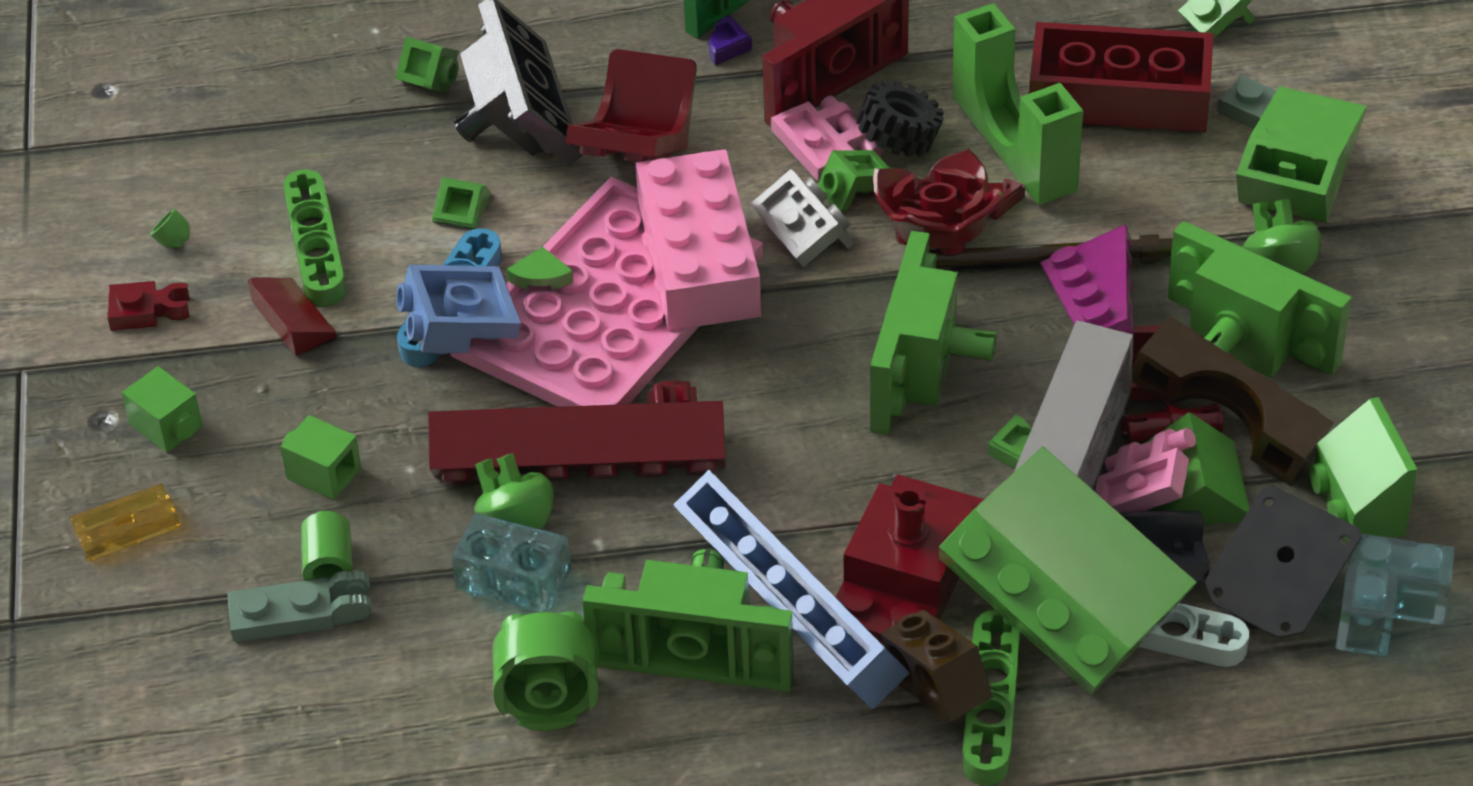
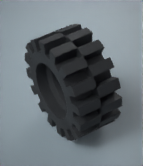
M882 80L880 84L875 82L869 88L856 119V124H860L858 129L861 133H867L865 137L870 142L878 141L877 147L883 150L887 146L892 148V154L899 155L900 151H903L906 157H913L914 153L922 156L925 151L928 153L933 145L944 119L942 117L944 114L943 109L938 108L939 103L935 99L928 100L929 94L925 91H922L920 94L916 92V87L909 84L908 88H905L900 81H894L893 85H891L888 80Z

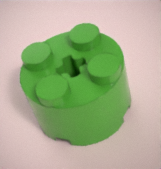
M566 611L562 613L538 612L527 615L513 614L504 619L501 630L497 634L492 647L493 697L498 711L504 716L506 711L518 718L519 726L538 731L566 728L576 723L577 715L588 706L590 712L596 705L599 693L595 639L590 630L585 626L584 618L576 612Z

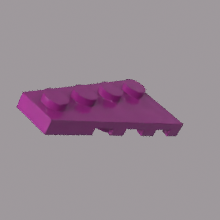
M1126 224L1076 247H1063L1055 251L1050 258L1040 262L1073 327L1076 320L1133 335V303L1130 298V292L1133 291V281L1129 274V269L1132 268V257L1129 252V248H1132V239Z

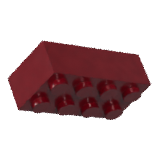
M1036 22L1029 94L1061 83L1082 108V124L1207 132L1214 33Z

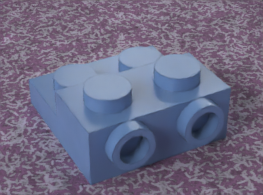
M408 265L405 282L400 283L397 287V309L399 312H408L406 321L408 340L418 341L422 353H468L471 338H483L486 340L518 338L521 322L499 266Z

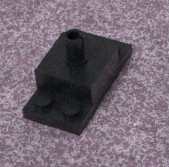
M484 0L478 5L484 23L481 25L484 36L460 53L475 105L453 120L456 130L466 141L472 142L478 135L494 125L530 155L534 156L543 149L548 155L556 154L568 165H571L582 157L583 154L579 153L580 145L566 143L568 125L573 124L546 41L498 0Z

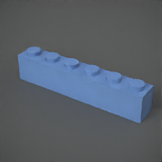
M710 470L674 504L679 512L736 571L748 572L749 584L771 607L792 611L793 630L872 710L910 673Z

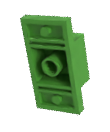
M1182 221L1173 232L1167 299L1191 309L1190 328L1220 349L1234 355L1240 362L1254 371L1269 378L1275 375L1289 356L1331 375L1334 374L1342 364L1352 297Z
M911 231L877 341L870 365V432L889 435L894 416H903L906 401L937 406L951 354L983 359L988 362H992L994 359L997 331L956 326L958 272L936 269L937 255L929 253L930 233Z
M706 549L698 550L693 554L692 565L646 560L638 591L624 590L619 587L586 586L582 600L584 622L595 639L597 667L791 692L794 679L792 611L777 609L771 606H751L749 602L748 572L723 569L725 560L716 551H710L707 566L703 564Z

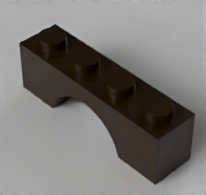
M1171 316L1166 319L1141 348L1132 368V382L1167 405L1185 399L1197 398L1211 400L1229 408L1243 421L1249 431L1252 443L1250 460L1290 486L1293 485L1316 455L1317 443L1329 433L1334 423L1314 407L1297 399L1279 387L1274 381L1260 375L1240 362L1234 355L1220 349L1200 336L1194 329L1183 325Z

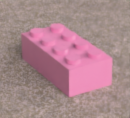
M726 149L636 162L638 204L668 331L762 317L760 275Z

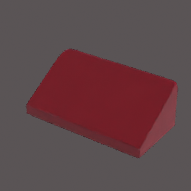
M254 277L248 279L252 302L295 356L337 337L336 331L292 278Z

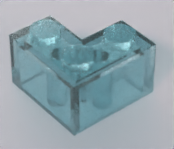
M1360 533L1361 540L1346 563L1335 649L1387 657L1394 618L1443 625L1451 588L1455 547Z

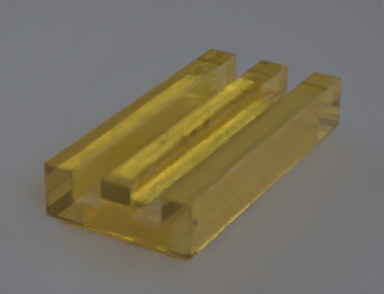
M162 483L69 517L71 528L77 536L78 543L83 549L87 562L181 527L178 514Z

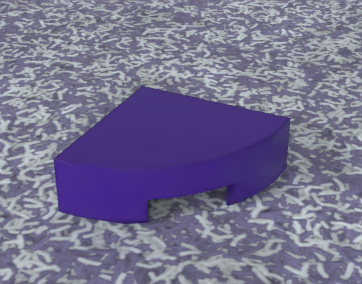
M730 15L725 16L715 24V30L709 39V55L714 65L752 50V38Z

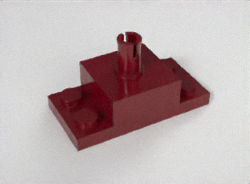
M782 0V5L777 2L769 16L770 21L774 24V49L762 56L764 122L771 127V117L808 101L816 108L820 106L824 98L839 95L907 55L909 0H806L797 6H794L789 0Z
M896 474L891 486L879 483L843 554L844 581L835 598L883 646L881 633L897 625L898 621L906 615L925 610L940 620L959 576L939 559V546L984 499Z

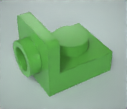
M834 150L829 156L817 185L828 197L827 200L831 205L835 204L841 212H847L856 192L869 193L874 191V169L890 167L874 150Z

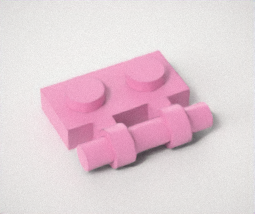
M828 96L822 100L820 104L822 110L817 111L808 101L771 117V131L818 182L829 156L834 150H874L879 157L883 152V149L877 147L878 143L876 140L870 142L865 138L867 133L859 131L858 127L860 124H856L855 112L846 103H839L833 96Z
M1184 428L1179 431L1167 429L1155 434L1152 441L1141 445L1137 442H1132L1120 447L1118 453L1106 458L1105 465L1109 473L1098 476L1095 492L1117 512H1142L1182 498L1189 458L1182 452L1195 446L1196 438L1190 428Z

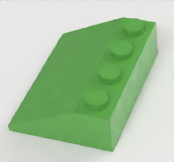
M1044 446L1036 451L984 499L939 546V559L1092 697L1197 583Z

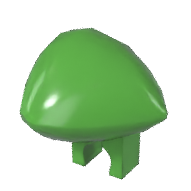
M1290 199L1274 201L1276 207L1275 217H1272L1268 212V201L1252 204L1256 232L1248 237L1243 248L1300 274L1312 268L1321 247V233L1312 221L1300 220L1293 223Z
M513 453L497 459L501 469L500 474L494 470L492 458L475 464L483 494L477 499L474 512L482 521L497 530L509 534H534L543 528L549 520L554 499L553 485L547 477L541 473L534 472L521 477Z

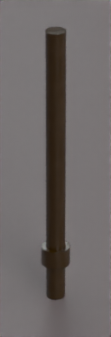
M1159 234L1139 235V240H1132V248H1129V252L1132 258H1140L1141 263L1160 262V257H1171L1173 238L1159 239ZM1085 242L965 248L961 253L955 255H945L937 249L929 250V253L937 255L936 268L1040 263L1050 258L1055 251L1063 247H1076Z

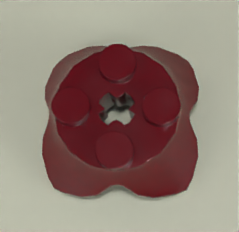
M969 148L942 158L933 165L924 180H919L914 173L912 174L910 171L900 168L874 169V194L878 203L895 226L896 241L901 245L907 246L911 231L930 233L929 248H937L940 253L945 255L961 253L965 249L966 242L973 240L982 233L987 217L1004 200V194L999 189L987 192L988 175L985 166Z

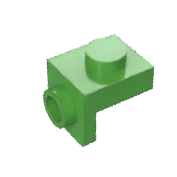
M1189 0L1178 10L1182 17L1197 32L1214 33L1213 39L1238 16L1249 25L1255 20V17L1247 8L1252 0Z
M406 37L395 79L448 93L450 85L454 83L458 75L459 63L457 57L459 51Z

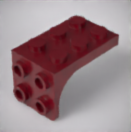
M613 50L609 55L605 89L596 116L591 121L568 125L566 143L580 145L579 153L591 156L605 157L606 153L617 154V151L624 152L623 160L632 162L661 159V157L670 158L671 152L686 149L697 72L695 61L688 58L639 51Z

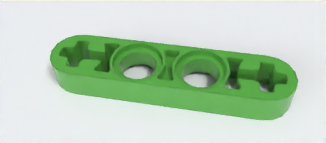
M298 170L285 178L283 190L305 295L314 305L327 307L337 304L346 294L342 263L323 178L313 170ZM309 190L311 200L302 201L300 192ZM311 217L322 219L320 223L313 226L300 224L304 219ZM315 248L329 250L328 253L320 257L306 255L307 252ZM327 273L328 284L320 286L318 275Z
M988 610L976 619L972 642L978 647L985 670L990 668L1000 669L1008 677L999 683L989 682L993 698L966 713L963 741V773L970 781L982 786H991L1002 782L1008 775L1011 758L1020 631L997 610ZM994 631L1002 632L1001 650H991V636ZM992 709L1000 712L1004 719L996 724H985L980 722L976 715L982 710ZM982 742L993 743L992 759L989 764L980 763Z

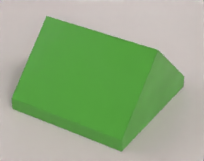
M1188 412L1162 430L1173 429L1174 431H1179L1184 428H1190L1196 438L1195 446L1182 452L1189 458L1182 498L1148 509V511L1199 510L1203 515V525L1242 522L1249 511V505L1235 442Z

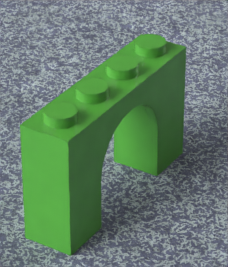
M992 3L954 16L952 97L1018 181L1026 185V191L1039 206L1078 191L1083 110L1061 83L1020 97L1014 72L1016 29L999 8Z

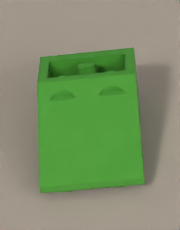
M1279 86L1251 133L1236 173L1238 201L1249 205L1268 201V209L1276 211L1274 201L1290 199L1292 215L1327 223L1365 117L1367 106Z

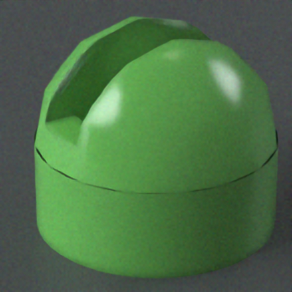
M174 208L158 222L151 231L150 236L166 248L177 249L183 245V242L189 239L190 224Z

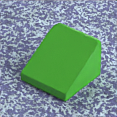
M442 177L432 221L476 229L490 201L491 191L485 184Z

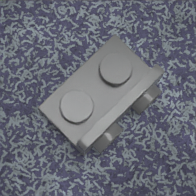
M792 169L750 203L803 267L838 238L847 249L855 244L845 231L851 226L847 218L835 204L826 209L822 202L828 197L811 177L803 182Z

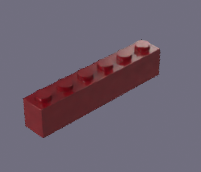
M723 401L428 411L429 470L434 477H442L443 484L471 483V476H478L475 464L491 458L494 470L500 474L501 469L497 459L511 453L514 454L520 474H528L530 472L541 473L550 481L569 479V472H589V478L612 479L618 477L619 470H638L639 477H662L667 475V469L686 468L688 475L703 476L708 470L715 474L716 467H726Z

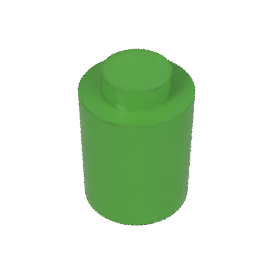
M320 511L310 515L303 521L301 525V551L304 581L328 577L329 580L337 572H351L353 570L351 526L348 519L343 515L332 511Z

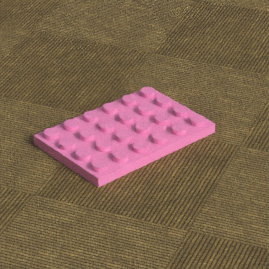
M611 176L543 246L572 270L573 283L551 290V285H529V289H524L508 282L506 286L521 322L518 338H498L495 340L471 338L468 353H451V357L557 407L630 404L698 329V327L668 331L638 204L637 187ZM750 237L757 263L763 257V242Z

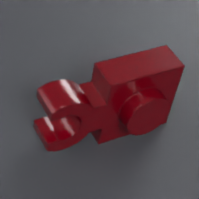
M155 281L109 285L107 319L110 331L157 327V317L166 316L171 320L189 318L190 313L187 301H190V294L187 283H172L162 290H157Z
M688 381L660 382L654 385V390L648 391V403L697 402L696 387H691V383Z

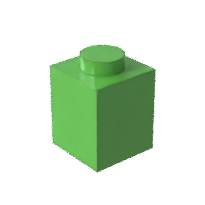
M159 366L121 392L129 425L166 453L183 440L190 438L203 426L196 393Z
M310 415L295 430H291L285 436L280 446L286 479L333 500L362 468L357 436Z

